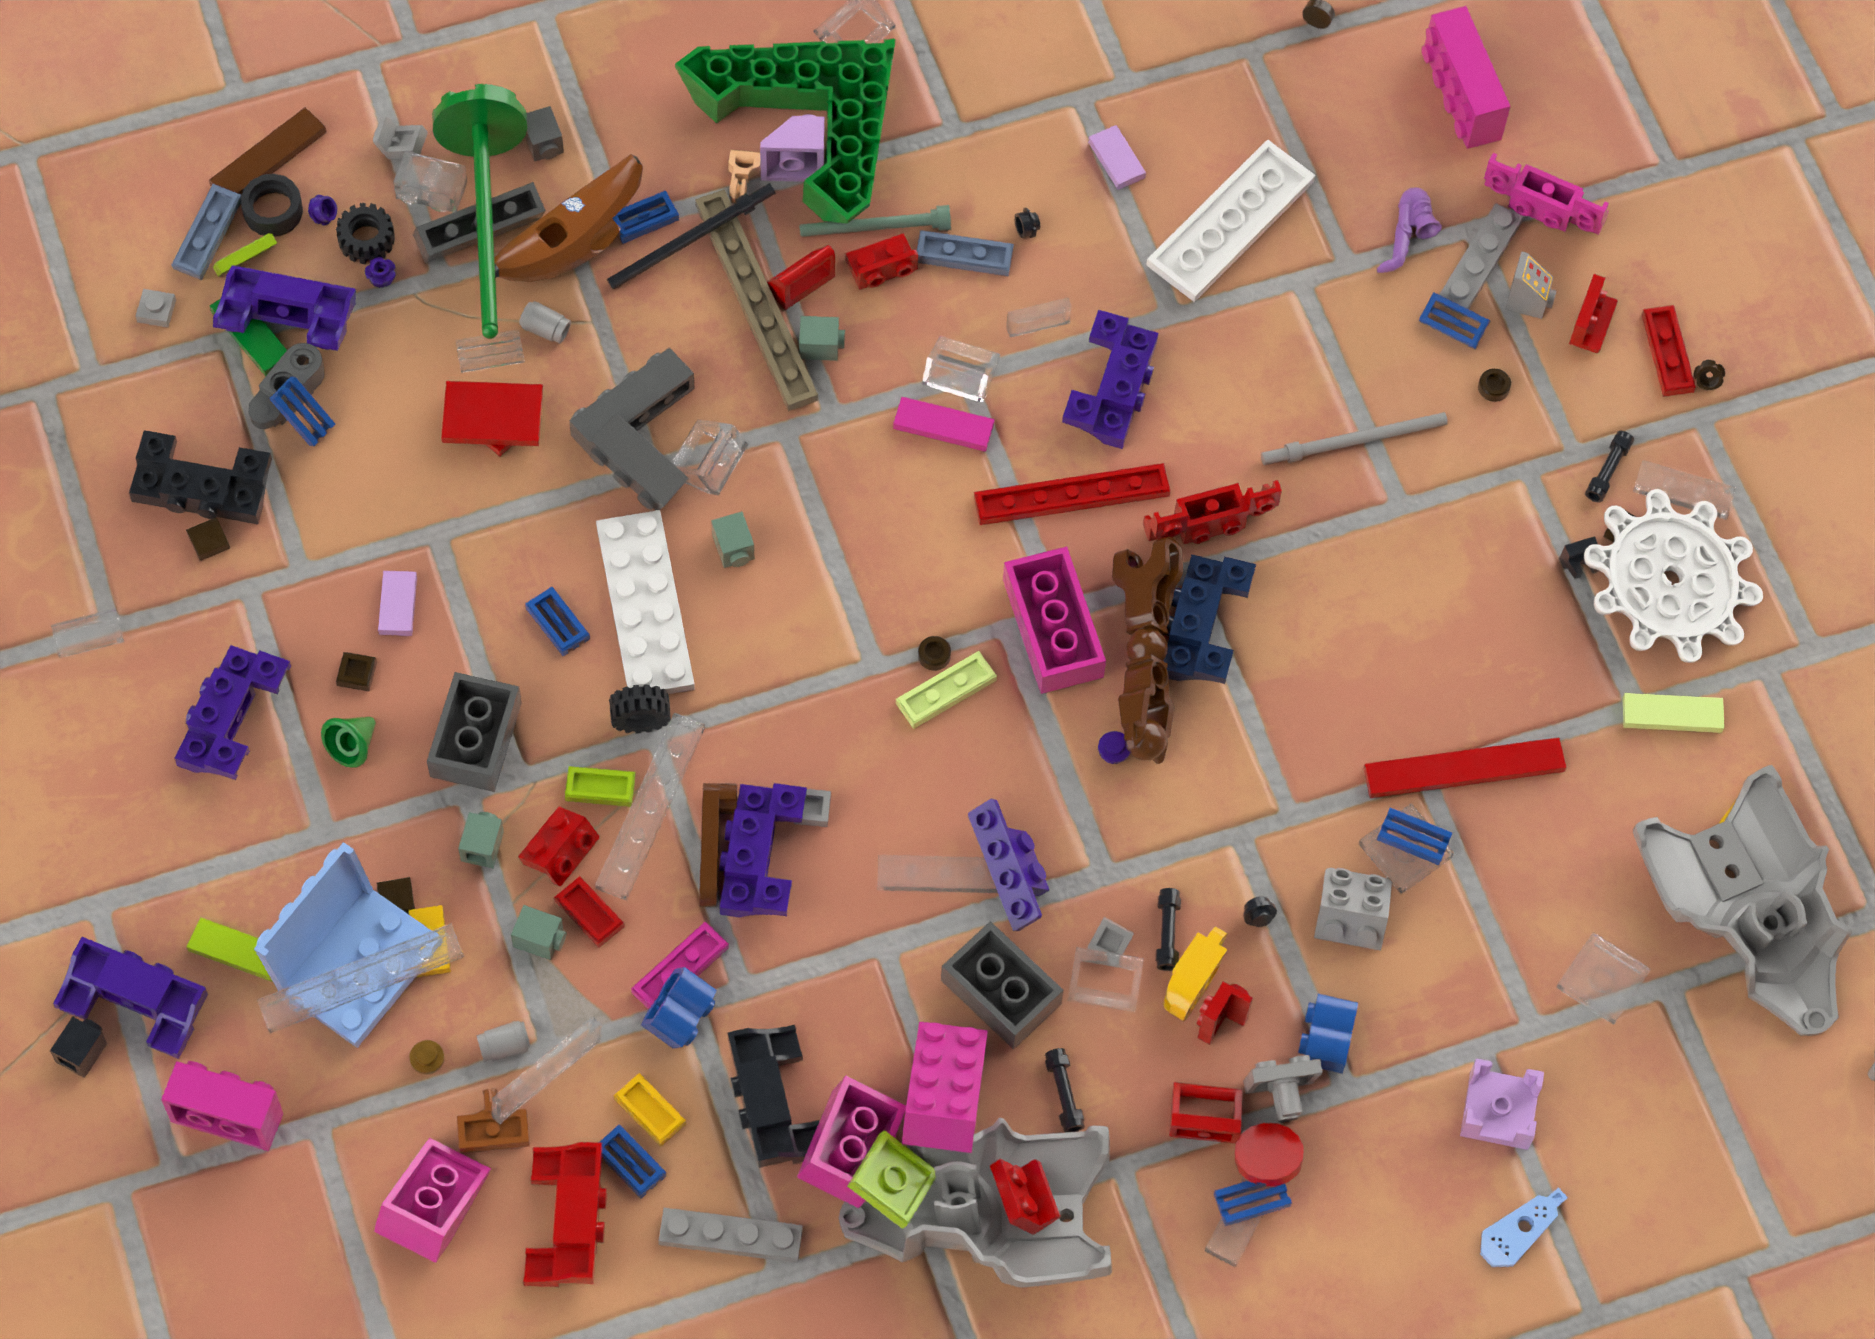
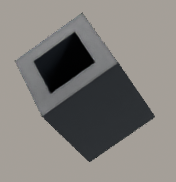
M72 1016L50 1049L54 1061L85 1078L107 1045L101 1032L103 1030L102 1027L90 1019L85 1018L84 1021H81Z

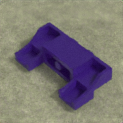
M232 265L226 276L222 296L213 316V327L230 332L244 333L251 319L309 329L306 343L324 350L338 351L347 333V321L356 305V289Z
M1098 310L1089 336V342L1111 350V354L1097 396L1071 390L1062 423L1090 433L1103 444L1123 449L1134 412H1141L1146 395L1141 392L1143 385H1150L1154 367L1150 366L1157 345L1159 333L1129 325V318Z
M230 645L219 669L215 667L211 676L204 679L200 688L201 696L196 706L192 705L187 713L186 724L189 730L174 758L177 766L194 773H212L236 780L239 767L245 755L248 756L250 751L248 746L235 742L233 739L256 695L254 688L278 695L280 691L279 686L285 673L291 668L290 661L260 650L258 654Z
M774 783L773 788L740 784L733 821L727 820L725 840L730 841L728 852L722 851L719 871L725 872L720 902V915L738 918L751 915L787 916L792 880L767 877L775 834V822L802 823L807 787Z
M81 937L72 954L66 977L53 1004L55 1008L84 1020L88 1018L98 997L154 1019L156 1022L146 1040L147 1046L179 1059L194 1031L193 1023L208 993L206 987L174 975L173 970L163 964L155 963L153 966L143 962V959L134 952L125 950L124 953Z

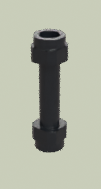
M1620 430L1614 436L1609 447L1611 451L1598 476L1591 479L1585 492L1586 497L1591 501L1600 503L1605 498L1610 488L1609 481L1622 456H1627L1634 442V437L1630 433Z
M1164 888L1160 890L1157 907L1162 910L1161 949L1156 950L1155 961L1157 962V969L1173 971L1179 961V952L1174 949L1176 910L1181 909V898L1179 890Z
M1063 1048L1050 1050L1045 1053V1064L1047 1071L1054 1074L1063 1113L1059 1115L1061 1126L1064 1128L1065 1133L1080 1131L1085 1127L1083 1122L1085 1119L1082 1109H1076L1066 1070L1070 1067L1069 1057Z

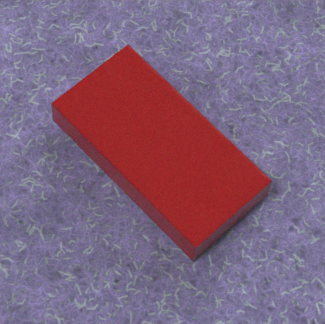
M581 876L554 896L555 902L598 948L625 927L624 922Z

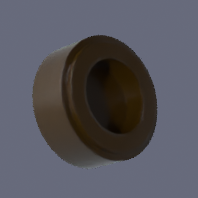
M1309 0L1302 15L1309 25L1318 29H1325L1330 26L1335 12L1333 7L1324 0Z
M1496 368L1483 372L1478 383L1480 395L1492 402L1505 399L1511 388L1509 375L1503 370Z
M939 636L925 638L918 648L920 664L932 671L945 668L951 659L949 643Z

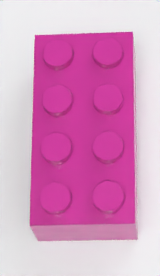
M1467 6L1432 14L1429 27L1426 28V40L1422 46V55L1424 61L1430 63L1432 67L1433 81L1437 88H1441L1447 113H1451L1455 120L1454 127L1457 137L1463 139L1467 149L1502 140L1511 106Z
M1067 546L1004 562L1003 582L1040 693L1043 694L1104 678L1106 659Z
M919 1021L905 1110L902 1144L972 1153L988 1030Z

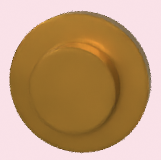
M431 1040L418 1042L410 1051L409 1059L411 1066L421 1074L435 1073L444 1063L442 1047Z

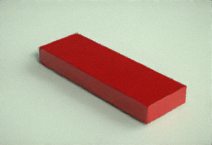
M1674 305L1643 309L1641 315L1663 397L1694 393L1696 385Z

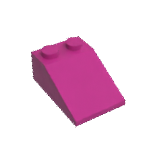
M429 1138L381 1204L374 1232L436 1263L453 1239L488 1177L491 1168Z

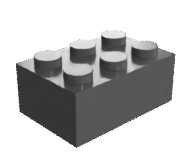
M454 672L427 758L431 778L495 792L522 704L519 686Z
M991 921L942 965L941 981L1012 1049H1015L1062 1004L1064 990Z

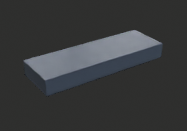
M212 184L171 264L174 270L200 280L203 279L241 204L240 194Z
M920 230L917 246L918 263L1009 276L1014 244Z

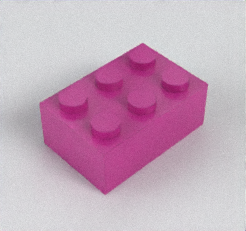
M176 1061L161 1098L172 1123L265 1151L270 1150L284 1114L276 1091L273 1090L271 1085L261 1081H254L253 1084L240 1080L239 1076L228 1071H221L220 1074L208 1071L206 1066L198 1062L188 1061L187 1064Z
M845 1075L831 1092L797 1178L860 1208L866 1200L847 1186L878 1135L885 1130L895 1138L904 1116L906 1105Z

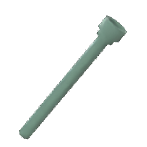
M949 205L936 206V209L930 210L931 213L854 219L847 224L836 222L801 224L799 226L800 236L806 237L932 225V228H938L939 231L951 230Z

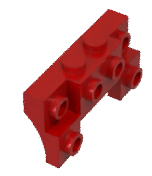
M1276 480L1273 481L1272 487L1268 484H1263L1259 492L1254 493L1252 487H1249L1245 495H1243L1239 484L1236 483L1176 499L1174 514L1160 517L1159 512H1154L1153 518L1146 515L1144 516L1143 527L1148 541L1169 536L1173 538L1180 534L1183 544L1192 542L1200 544L1214 536L1222 534L1226 536L1234 535L1245 528L1248 515L1260 516L1279 506L1282 489L1279 481Z
M578 1142L566 1146L533 1147L531 1184L557 1186L553 1247L525 1248L524 1286L559 1287V1283L594 1284L597 1243H604L605 1222H599L600 1209H606L607 1188H601L602 1143Z

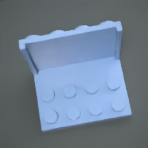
M343 842L337 850L334 849L327 855L320 871L305 881L301 893L295 901L285 905L275 925L260 935L254 950L278 992L358 1048L444 942L436 933L374 891L355 850Z

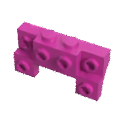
M1492 154L1484 176L1486 181L1484 185L1490 187L1496 193L1510 196L1509 208L1522 216H1529L1539 220L1553 229L1565 232L1569 223H1572L1583 231H1591L1599 235L1609 213L1607 210L1608 202L1605 201L1601 207L1583 199V188L1528 164H1525L1520 174L1521 164H1517L1514 169L1496 161L1497 154Z

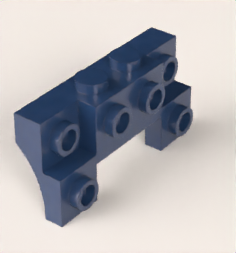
M1191 555L1182 588H1175L1171 606L1177 608L1175 616H1169V624L1167 626L1169 640L1164 662L1168 664L1167 672L1169 679L1175 681L1206 680L1222 684L1226 683L1234 650L1209 644L1221 595L1229 594L1248 598L1256 564L1225 556L1223 562Z

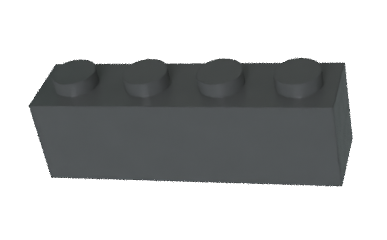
M534 182L492 198L493 237L530 224L543 217L546 210ZM476 204L416 227L413 236L425 264L478 244Z
M670 347L662 353L654 354L649 358L646 365L638 371L629 372L622 379L621 383L612 390L607 389L603 391L590 406L577 410L569 420L571 436L588 454L590 451L585 446L615 413L638 431L695 389L694 373Z

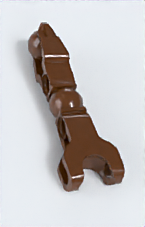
M1170 536L1158 539L1153 543L1151 556L1144 565L1139 555L1129 549L1115 553L1112 570L1113 581L1125 592L1126 633L1130 635L1126 645L1127 656L1130 661L1126 662L1127 670L1124 677L1123 694L1118 698L1126 748L1138 760H1153L1156 764L1163 763L1167 751L1168 738L1171 736L1174 704L1169 694L1168 664L1164 662L1168 651L1164 636L1168 634L1170 594L1183 575L1182 548Z

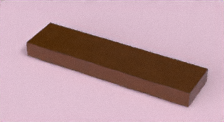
M304 107L209 179L210 186L215 184L242 196L244 188L251 180L261 175L274 173L326 133V126Z

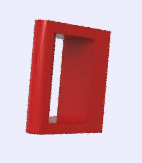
M830 245L817 248L767 281L773 297L784 310H787L835 277V251Z
M1173 1082L1169 1137L1236 1144L1241 1133L1242 1089ZM1180 1097L1234 1102L1233 1118L1179 1113Z

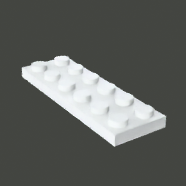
M1267 139L1147 259L1146 266L1195 302L1314 183L1316 175Z
M660 510L597 520L596 527L627 686L629 688H632L633 685L643 687L645 684L650 685V687L659 686L660 689L664 688L668 694L695 690Z

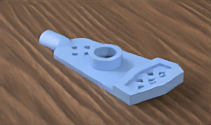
M1559 1188L1548 1197L1538 1195L1486 1228L1481 1234L1480 1255L1491 1267H1513L1557 1218V1207L1568 1197ZM1519 1222H1528L1531 1230L1529 1232L1521 1231L1518 1226Z

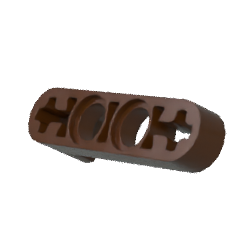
M703 783L700 907H717L720 814L735 813L737 808V784Z

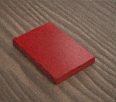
M446 381L441 434L442 443L539 447L543 384Z

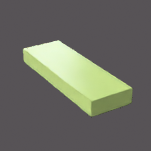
M977 651L898 697L896 705L912 728L915 729L997 681V675L982 654Z
M1624 693L1623 728L1722 733L1724 730L1723 698Z

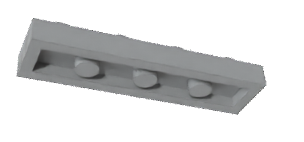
M1495 203L1439 295L1469 309L1520 227L1523 216Z
M664 1208L659 1245L798 1263L803 1225Z

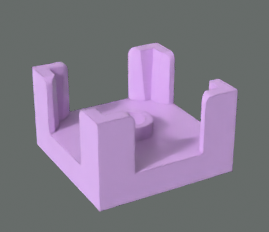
M1476 1058L1470 1071L1460 1136L1528 1150L1535 1136L1537 1121H1534L1537 1098L1542 1089L1544 1072L1527 1069L1523 1078L1491 1072V1061Z

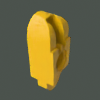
M1214 927L1207 937L1198 932L1173 969V975L1169 981L1163 1004L1170 1014L1182 1021H1186L1216 976L1220 963L1227 951L1222 946L1227 933L1218 927Z

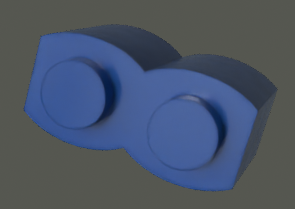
M686 967L675 968L663 985L658 998L646 1013L641 1026L671 1048L688 1046L698 1033L696 1026L701 1016L706 1017L715 1005L713 998L717 990Z
M1318 994L1315 1003H1308L1304 1022L1311 1023L1309 1034L1302 1033L1298 1053L1309 1055L1310 1060L1320 1059L1321 1067L1324 1070L1343 1074L1358 1003Z

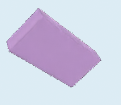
M1117 125L1089 136L1088 143L1117 190L1145 179V170Z
M383 571L378 626L379 635L412 636L417 585L416 572Z

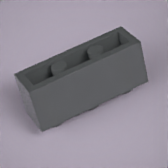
M617 413L609 419L585 446L590 451L588 454L594 462L600 466L606 465L614 473L613 478L625 488L630 487L638 494L637 499L650 510H661L689 479Z

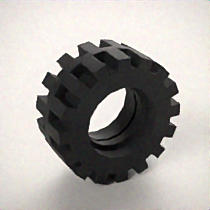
M360 203L359 208L352 205L349 207L350 212L344 210L341 213L342 219L338 218L336 233L339 247L342 249L345 257L349 256L353 262L359 259L360 264H366V260L371 261L378 257L384 259L386 257L385 252L390 253L392 244L395 242L394 227L390 215L386 214L385 209L382 207L377 210L376 204L372 203L369 207H366L365 203ZM369 226L379 231L370 240L362 241L352 236L361 227Z
M646 684L643 687L633 685L632 688H629L627 686L623 687L622 691L616 690L610 696L612 727H616L618 731L624 730L625 733L634 731L635 734L642 731L648 733L652 732V729H662V726H667L671 720L669 695L664 688L660 689L659 686L650 687V685Z

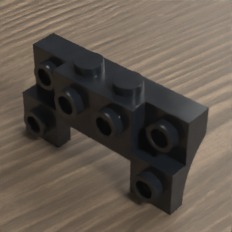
M144 430L135 458L137 467L129 490L132 502L164 507L174 513H184L185 511L197 513L207 519L219 517L259 524L263 510L267 477L272 461L271 453L239 447L232 470L173 459L177 444L176 436Z
M795 1025L772 1029L745 1028L727 1032L736 1076L730 1077L734 1097H741L743 1109H738L742 1130L749 1129L759 1168L791 1160L793 1164L803 1162L819 1120L792 1125L779 1066L803 1061Z

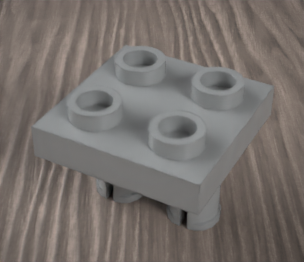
M1309 1055L1290 1058V1063L1276 1065L1275 1060L1255 1064L1256 1068L1252 1069L1243 1080L1245 1094L1269 1091L1273 1094L1277 1121L1280 1123L1296 1120L1298 1118L1297 1115L1303 1113L1298 1086L1313 1084L1323 1073L1320 1059L1310 1060Z

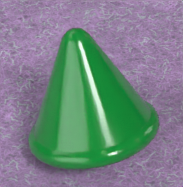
M372 717L331 718L325 721L321 728V739L328 754L345 767L356 768L363 765L368 757V748L376 725L375 719Z

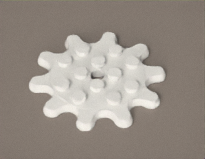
M1659 489L1651 490L1647 494V512L1642 517H1633L1619 506L1609 507L1604 513V522L1614 535V543L1609 546L1593 544L1584 552L1586 565L1603 572L1609 580V587L1597 593L1594 598L1595 610L1602 615L1620 612L1632 621L1633 630L1629 638L1633 649L1646 651L1651 648L1658 637L1669 639L1675 645L1679 658L1686 663L1696 662L1701 658V639L1705 634L1717 637L1728 646L1739 644L1744 638V632L1742 627L1733 618L1734 607L1737 605L1755 606L1763 599L1761 588L1755 583L1743 580L1739 576L1737 569L1739 562L1751 556L1753 552L1751 542L1741 536L1727 540L1719 537L1713 527L1714 521L1717 518V509L1712 503L1707 501L1698 502L1690 514L1681 515L1672 509L1668 495ZM1667 570L1675 572L1679 577V583L1671 585L1672 582L1667 579L1664 572Z

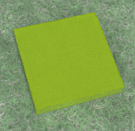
M884 1130L878 1135L847 1187L903 1229L909 1224L935 1181V1168Z

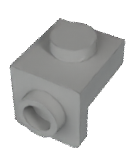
M388 116L380 118L373 137V143L387 159L419 158L428 131L422 125L396 126Z

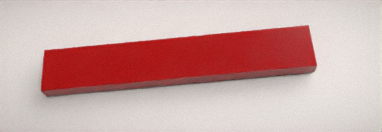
M1161 463L974 492V501L979 525H987L1169 497L1171 491L1165 465Z
M1558 737L1366 763L1363 769L1370 798L1561 773L1565 772L1567 767L1560 738Z

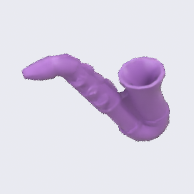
M1413 187L1402 194L1398 204L1399 219L1396 226L1393 257L1391 260L1383 262L1377 268L1378 273L1391 272L1403 266L1406 260L1405 256L1409 252V238L1412 236V227H1416V236L1420 239H1429L1441 231L1442 226L1440 222L1433 216L1431 199L1423 189Z

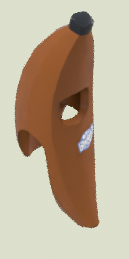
M632 154L628 155L621 162L574 193L510 241L495 256V278L500 277L509 281L535 282L554 278L585 264L609 247L621 229L612 218L623 209L640 187L643 166L639 158Z

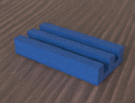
M665 190L624 207L612 219L621 228L618 234L622 244L679 221V213ZM662 203H665L664 206H661V207H659V208H656V209H654V210H652V211H649V210H648V209L653 208V207H655V206H657V205H660V204H662ZM638 214V216L633 219H630L623 223L620 222L626 218Z
M1433 292L1419 318V322L1475 350L1484 335V331L1490 324L1489 319ZM1438 302L1480 323V326L1477 329L1433 306ZM1432 313L1474 335L1473 339L1428 318L1429 314Z
M290 377L269 398L309 446H315L318 443V439L327 434V429L333 428L335 422L296 377ZM290 388H292V389L296 392V394L301 398V400L307 405V407H308V408L313 412V414L319 419V421L322 423L321 425H320V424L318 423V421L312 416V414L306 409V407L300 402V400L294 395V393L290 390ZM283 395L290 401V403L295 407L298 413L314 429L313 433H311L306 428V426L300 421V419L294 414V412L288 407V405L281 399Z
M553 587L525 603L526 610L562 656L568 654V650L571 648L576 649L579 647L580 642L590 640V634ZM550 597L578 633L577 635L573 636L546 602V599ZM537 605H540L543 611L547 614L550 620L554 623L557 629L567 640L566 642H563L561 640V638L554 631L551 625L547 622V620L544 618L541 612L537 609Z
M1390 807L1377 840L1440 865L1452 832ZM1389 829L1393 832L1406 836L1408 839L1412 841H1415L1417 843L1420 842L1435 849H1438V852H1433L1429 849L1406 841L1402 838L1387 833V831Z
M620 1124L600 1141L603 1148L602 1159L640 1199L646 1195L649 1189L652 1190L659 1180L662 1181L667 1176L666 1171ZM617 1136L654 1172L651 1177L614 1140ZM607 1145L644 1182L642 1185L605 1149Z
M1245 1181L1215 1190L1213 1195L1224 1225L1229 1226L1291 1207L1292 1201L1287 1195L1286 1185L1282 1184L1224 1202L1226 1198L1265 1187L1266 1183L1257 1182V1184ZM1276 1195L1280 1197V1200L1230 1215L1228 1213V1210Z

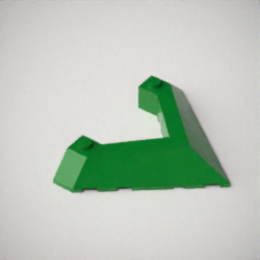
M884 39L883 43H865V40L838 41V43H825V41L773 43V47L754 48V44L729 45V49L711 50L710 46H698L675 63V68L693 101L715 123L720 122L738 107L827 111L826 164L804 180L802 202L823 221L845 224L849 223L870 206L896 39Z

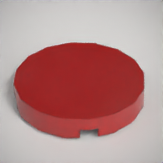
M1278 1123L1257 1124L1241 1133L1235 1144V1164L1244 1178L1254 1184L1260 1182L1266 1183V1186L1276 1187L1291 1181L1301 1170L1304 1146L1299 1136L1289 1127Z

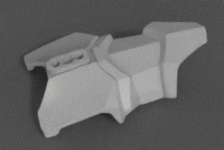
M1768 765L1748 776L1725 821L1695 835L1686 834L1661 823L1658 817L1638 822L1633 828L1636 843L1665 909L1676 922H1690L1696 929L1715 938L1724 937L1746 964L1744 973L1748 998L1773 1013L1800 1036L1819 1035L1830 1028L1839 1018L1835 986L1836 962L1840 951L1852 934V930L1843 922L1837 920L1829 900L1822 889L1827 873L1826 856L1829 848L1827 846H1817L1809 838L1782 787V779L1772 765ZM1715 840L1719 844V849L1711 847L1709 841ZM1726 867L1734 872L1735 878L1727 877L1725 874Z
M998 1118L991 1127L974 1134L972 1153L907 1145V1148L935 1168L936 1175L935 1181L909 1224L902 1229L867 1201L860 1208L844 1201L839 1213V1222L845 1238L871 1247L901 1262L919 1256L925 1246L968 1251L974 1262L992 1267L1002 1283L1020 1288L1068 1283L1108 1276L1112 1273L1110 1246L1099 1245L1083 1232V1204L1098 1177L1109 1163V1129L1106 1126H1089L1083 1132L1022 1135L1014 1132L1005 1119ZM1000 1158L1014 1166L1018 1165L1020 1168L1033 1159L1040 1161L1060 1218L1034 1235L1010 1224L989 1165ZM1065 1219H1071L1069 1222H1063Z

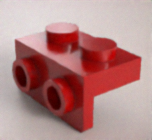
M558 806L536 835L529 841L518 858L524 865L545 873L554 885L560 887L599 840V834L585 816Z
M1223 981L1214 997L1208 994L1199 1010L1201 1014L1196 1022L1200 1026L1198 1039L1210 1045L1225 1017L1244 1026L1253 1001L1248 991L1240 985H1229Z

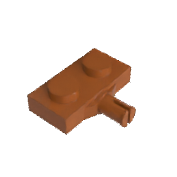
M491 1088V1102L489 1089L483 1090L485 1110L475 1114L457 1116L460 1153L530 1146L527 1109L505 1110L498 1108V1090Z

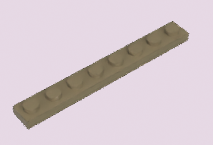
M725 189L695 199V206L703 222L731 206ZM736 217L708 235L787 410L791 411L818 401L817 391L741 224Z

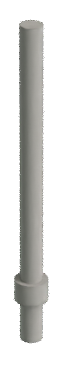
M1443 412L1299 444L1297 441L1285 444L1284 448L1262 452L1261 461L1263 465L1286 460L1288 463L1301 461L1302 457L1444 426L1448 424L1446 413Z

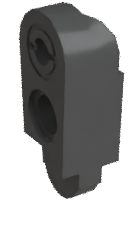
M299 343L290 347L259 384V392L248 404L249 417L255 427L268 429L273 426L276 427L280 422L283 425L287 421L269 398L290 377H296L311 395L321 384L324 378V364L321 353L315 346L308 343ZM308 358V359H309V363L306 364V365H303V364L305 363L306 359ZM290 388V390H291V391L294 393V395L300 400V402H301L302 404H304V402H303V401L301 400V398L296 394V392H295L292 388ZM283 395L281 399L295 413L297 410Z

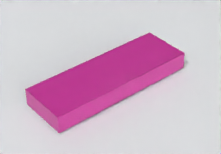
M901 397L893 429L986 452L995 419Z
M704 922L631 988V993L649 1009L658 998L663 985L675 968L686 967L699 976L729 949V944L710 925Z

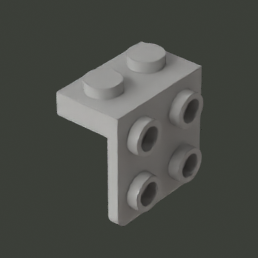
M1327 868L1324 875L1321 905L1314 938L1381 951L1389 916L1391 880L1375 874L1367 875L1351 872L1344 868Z

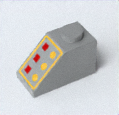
M1521 251L1505 310L1542 319L1545 307L1552 309L1556 290L1551 289L1554 277L1526 252Z

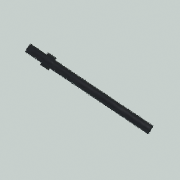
M768 183L750 195L747 193L735 199L736 203L607 278L609 285L613 290L742 213L744 215L749 214L756 209V205L775 195V190Z

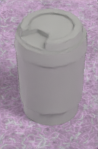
M534 301L529 302L524 308L519 324L526 331L561 344L568 334L571 320Z
M513 1021L484 1031L485 1033L476 1035L484 1062L523 1054L531 1047L524 1022Z

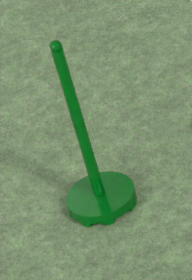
M475 84V89L458 93L449 91L441 97V102L432 112V128L435 139L445 149L459 155L474 157L482 335L487 339H493L498 335L489 156L505 153L521 143L526 136L528 128L527 112L524 106L516 99L514 92L496 85Z

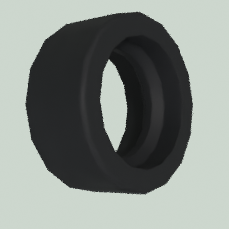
M278 174L261 175L251 180L243 190L241 206L244 220L250 229L259 235L265 236L270 233L273 236H282L292 231L300 222L303 214L300 191L289 178ZM266 194H283L290 199L291 206L289 209L277 217L267 218L259 216L253 208L254 203Z

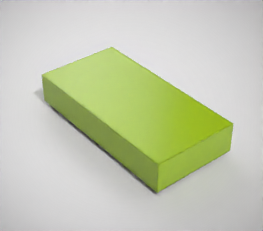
M268 233L217 261L213 269L219 277L228 272L232 265L239 266L271 249L277 242L274 236Z
M569 766L565 801L632 807L636 774L633 771Z

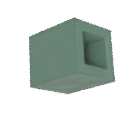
M801 316L799 354L802 360L838 361V349H844L845 330H839V317Z
M742 511L711 520L712 537L723 568L730 566L741 567L749 563L750 560L755 559L754 542Z
M469 812L458 848L461 862L494 869L504 834L502 819L489 812H479V814Z
M523 905L511 933L512 945L514 948L551 960L555 950L560 951L566 939L562 918Z

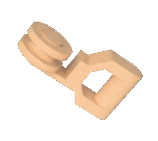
M739 150L730 151L728 171L732 173L729 190L732 203H736L735 199L747 193V182L749 183V179L760 174V153ZM736 163L752 164L753 166L740 168Z

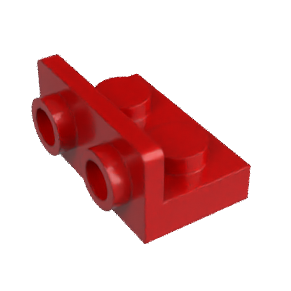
M904 233L845 253V260L859 290L867 287H878L887 280L895 277H906L918 270V253L916 249H911Z
M1593 274L1569 344L1599 353L1618 300L1606 296L1608 291L1602 290L1606 278Z
M1000 1158L989 1165L1010 1224L1034 1235L1060 1218L1040 1161L1033 1159L1020 1168L1018 1165L1014 1166Z

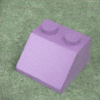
M811 114L792 116L760 142L761 181L804 182L806 178L824 165V117Z

